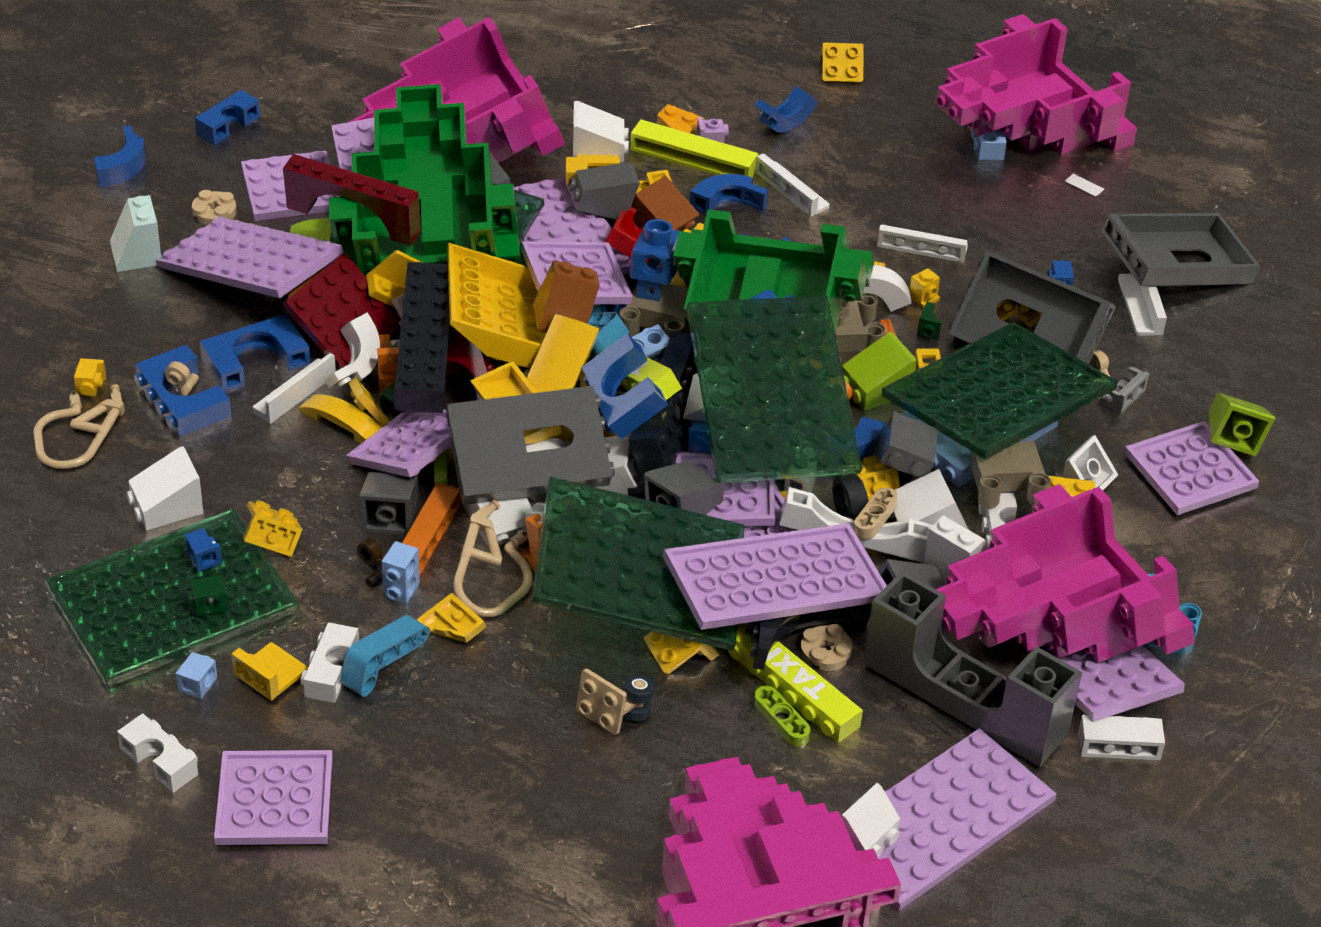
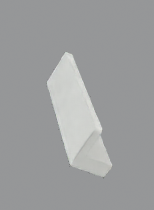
M764 153L757 156L756 174L808 216L812 217L829 209L830 204L779 163L771 160Z
M880 225L877 247L964 263L968 240Z
M1119 274L1118 280L1136 335H1163L1167 317L1157 287L1140 286L1132 274Z
M329 353L324 358H318L252 406L253 414L269 424L274 422L325 384L324 380L336 372L335 355Z

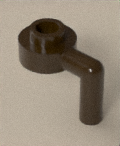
M367 538L357 545V552L366 564H374L378 568L377 571L365 578V583L372 587L382 580V548L377 541Z

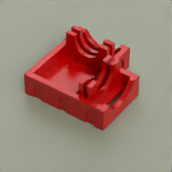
M631 206L627 212L622 210L605 240L610 246L630 258L634 245L642 231V228L637 227L634 223L633 218L637 210Z

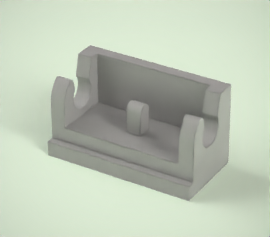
M1128 367L1126 371L1132 373L1135 377L1132 378L1129 375H1124L1113 388H1106L1104 390L1106 394L1100 397L1099 403L1121 414L1146 390L1149 377L1148 372Z

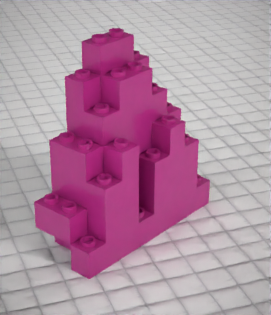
M1024 14L1004 20L1001 36L975 44L973 60L947 68L945 84L938 86L936 104L959 126L967 125L977 136L999 129L1010 140L1017 139L1028 150L1049 143L1060 154H1064L1102 141L1110 149L1117 151L1134 145L1137 127L1124 117L1131 82L1121 73L1115 72L1111 74L1109 87L1095 92L1062 63L1068 28L1056 18L1039 24H1034Z
M460 17L437 28L441 36L438 38L439 43L400 63L403 72L400 73L402 78L363 98L362 100L366 106L363 108L365 114L349 121L374 118V110L396 108V87L441 84L443 104L464 103L468 144L481 141L482 143H488L489 151L498 163L530 146L534 150L538 149L541 155L544 156L565 145L559 128L549 114L539 86L531 75L523 78L508 55L497 26L490 17L469 28L465 26Z
M1060 484L1033 494V513L991 529V548L948 565L949 577L946 578L948 585L936 589L946 595L942 624L945 630L951 632L957 640L974 634L988 648L1014 637L1018 644L1021 643L1027 651L1033 650L1036 646L1044 645L1048 651H1052L1059 659L1085 649L1088 655L1091 654L1099 663L1150 641H1153L1155 646H1159L1166 654L1194 644L1193 623L1179 609L1177 570L1164 556L1154 559L1155 575L1149 576L1115 539L1112 502L1099 486L1074 497H1071Z
M738 757L721 759L702 765L697 764L686 768L685 788L688 795H679L669 800L668 816L676 835L664 838L662 875L670 894L657 898L655 927H793L838 916L837 927H868L871 911L879 910L882 905L898 902L901 883L889 857L878 859L874 848L856 851L838 811L829 813L824 803L806 805L800 791L791 793L787 783L778 785L774 776L756 778L750 764L741 766Z

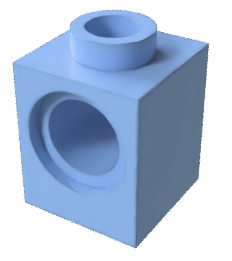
M192 652L176 672L178 691L202 699L217 679L215 660L206 655Z

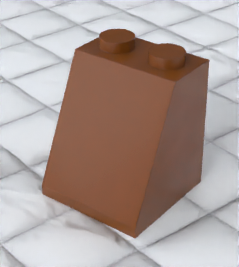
M667 176L662 177L636 193L631 205L632 208L637 210L633 218L634 223L642 229L648 221L661 219L671 223L673 226L672 230H691L695 227V220L699 216V213Z
M553 260L533 303L537 331L547 334L555 314L588 324L600 286L597 272L588 267L582 268L566 261Z

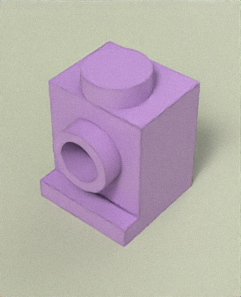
M697 117V136L725 143V137H728L729 134L728 124H723L722 119L702 120V117Z

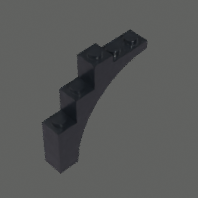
M872 603L746 623L745 634H750L753 641L750 649V657H754L753 668L764 670L767 656L772 647L781 638L795 630L827 623L867 626L871 615Z

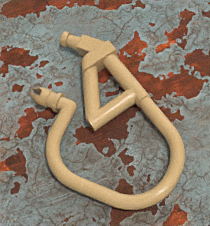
M114 384L110 387L112 400L106 399L77 418L72 419L71 428L96 434L88 450L78 458L65 461L49 458L44 451L42 430L47 423L55 419L79 415L82 408L79 394L76 392L75 395L73 393L70 394V408L52 411L41 417L33 431L38 459L44 465L54 469H70L87 463L95 455L117 417L122 416L125 412L124 402H122L118 385ZM102 413H108L102 425L89 422Z
M495 499L489 505L483 506L475 514L472 513L454 578L456 597L481 617H495L503 614L529 591L532 584L531 567L527 560L516 550L520 544H523L528 539V534L523 535L526 533L525 530L518 532L513 538H510L509 542L504 546L505 552L523 571L524 580L516 592L497 607L482 608L472 603L463 591L462 583L470 558L500 567L503 557L492 521L488 519L495 510L500 508L499 502ZM479 530L485 532L490 553L474 548Z

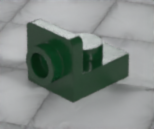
M926 302L919 318L916 335L938 341L942 321L937 320V314L934 313L936 304Z

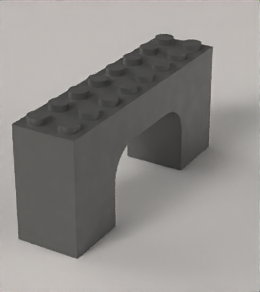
M902 571L872 601L864 664L976 730L980 728L994 741L1041 767L1068 736L1082 672L1036 646L1008 677L1002 675L957 649L947 639L942 628L946 595Z

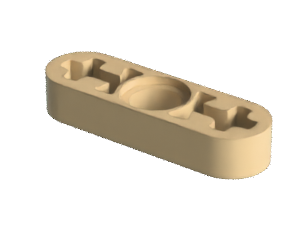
M880 488L874 493L855 519L854 532L857 537L870 539L878 533L897 506V492L894 489ZM871 512H880L881 514H871Z

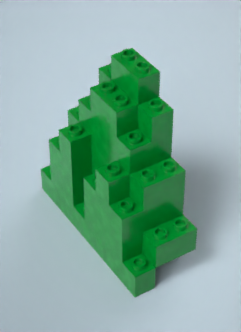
M441 84L396 87V108L374 110L375 152L352 153V172L418 191L421 232L411 246L392 241L384 223L375 213L357 201L340 196L329 198V221L334 243L342 245L343 251L366 278V274L396 250L423 263L448 264V243L521 264L517 208L513 183L493 185L489 144H468L464 103L443 104Z
M708 209L703 230L692 229L691 233L679 231L673 257L680 278L690 281L684 311L690 330L699 331L701 334L695 366L698 373L713 366L738 369L741 385L736 405L749 410L754 408L762 409L765 392L770 393L772 385L776 387L791 386L794 370L799 371L802 355H807L809 347L812 349L828 348L831 333H836L842 301H862L864 288L870 285L874 266L873 252L849 249L845 226L822 224L820 233L823 245L737 235L731 212ZM765 290L773 291L779 300L787 295H791L803 313V319L796 320L795 324L792 325L793 335L791 344L779 352L769 350L767 359L761 353L745 364H742L734 354L732 345H730V343L738 338L728 327L727 321L743 312V302ZM745 348L743 349V352L748 353L750 352V349Z

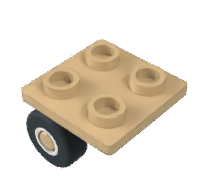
M586 668L581 673L575 709L613 735H617L620 733L623 717L636 722L643 721L649 717L652 707L650 700L654 696L655 684L644 675H631L625 679L623 689L621 690Z

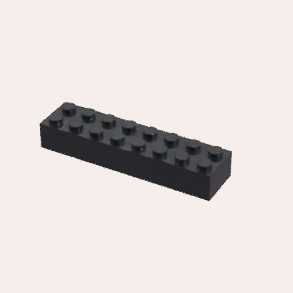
M407 262L395 381L394 410L443 413L450 333L448 264Z
M699 331L672 333L660 364L672 370L682 389L666 400L668 406L632 431L629 444L641 480H644V474L648 471L676 464L677 456L681 453L683 440L686 439V432L692 423V420L684 419L683 416L693 375L698 373L695 359L701 338Z

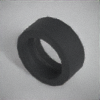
M856 474L834 479L832 495L837 513L855 520L869 502L862 480Z

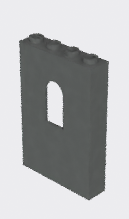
M1219 213L1109 214L1101 231L1140 286L1252 284L1261 267ZM1171 251H1201L1207 254L1211 261L1179 263Z
M987 250L986 254L982 255L979 260V269L976 276H972L969 281L968 288L970 289L966 297L964 296L959 303L960 310L957 316L950 322L949 334L1076 391L1116 306L1109 301ZM1004 300H1013L1041 312L1042 316L1034 333H1029L1000 320L997 316L998 305Z
M594 386L447 404L446 419L462 505L491 502L494 499L498 501L609 486L612 476H615V468L613 462H609L610 444L608 439H604L605 420L603 416L600 417L598 409L601 407L599 394H595ZM566 426L573 433V442L567 447L527 452L523 430Z

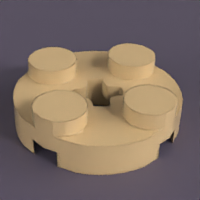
M202 190L199 192V196L192 202L193 217H197L198 222L204 225H209L217 217L232 220L237 213L236 202L231 192Z
M840 625L817 626L804 631L800 653L803 660L810 666L813 663L819 666V670L834 671L843 668L847 664V660L852 655L853 645L850 637L843 632V628ZM822 646H829V647H831V650H826V648H821V647H822Z

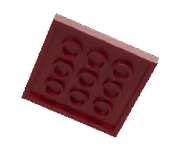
M345 252L282 304L326 356L329 353L335 355V367L338 370L349 365L351 360L350 346L340 331L346 324L368 313L376 326L378 335H391L400 327L398 322L402 320L390 305L369 296L367 278Z

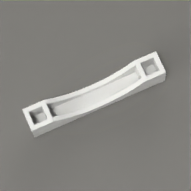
M789 487L781 508L779 525L790 529L804 530L849 523L854 530L855 520L830 510L813 493ZM912 519L885 523L873 538L862 539L858 537L864 548L924 562L928 531L932 524Z

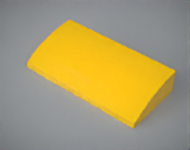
M555 314L527 376L528 381L538 393L576 387L583 371L582 366L586 364L599 335V328Z
M514 361L471 380L472 386L483 400L538 393ZM553 426L523 430L525 444L537 443L561 434V427Z

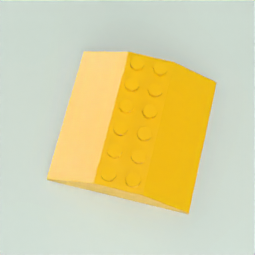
M448 243L450 324L486 356L498 361H514L518 367L531 369L546 334L537 331L533 303L538 292L528 266Z

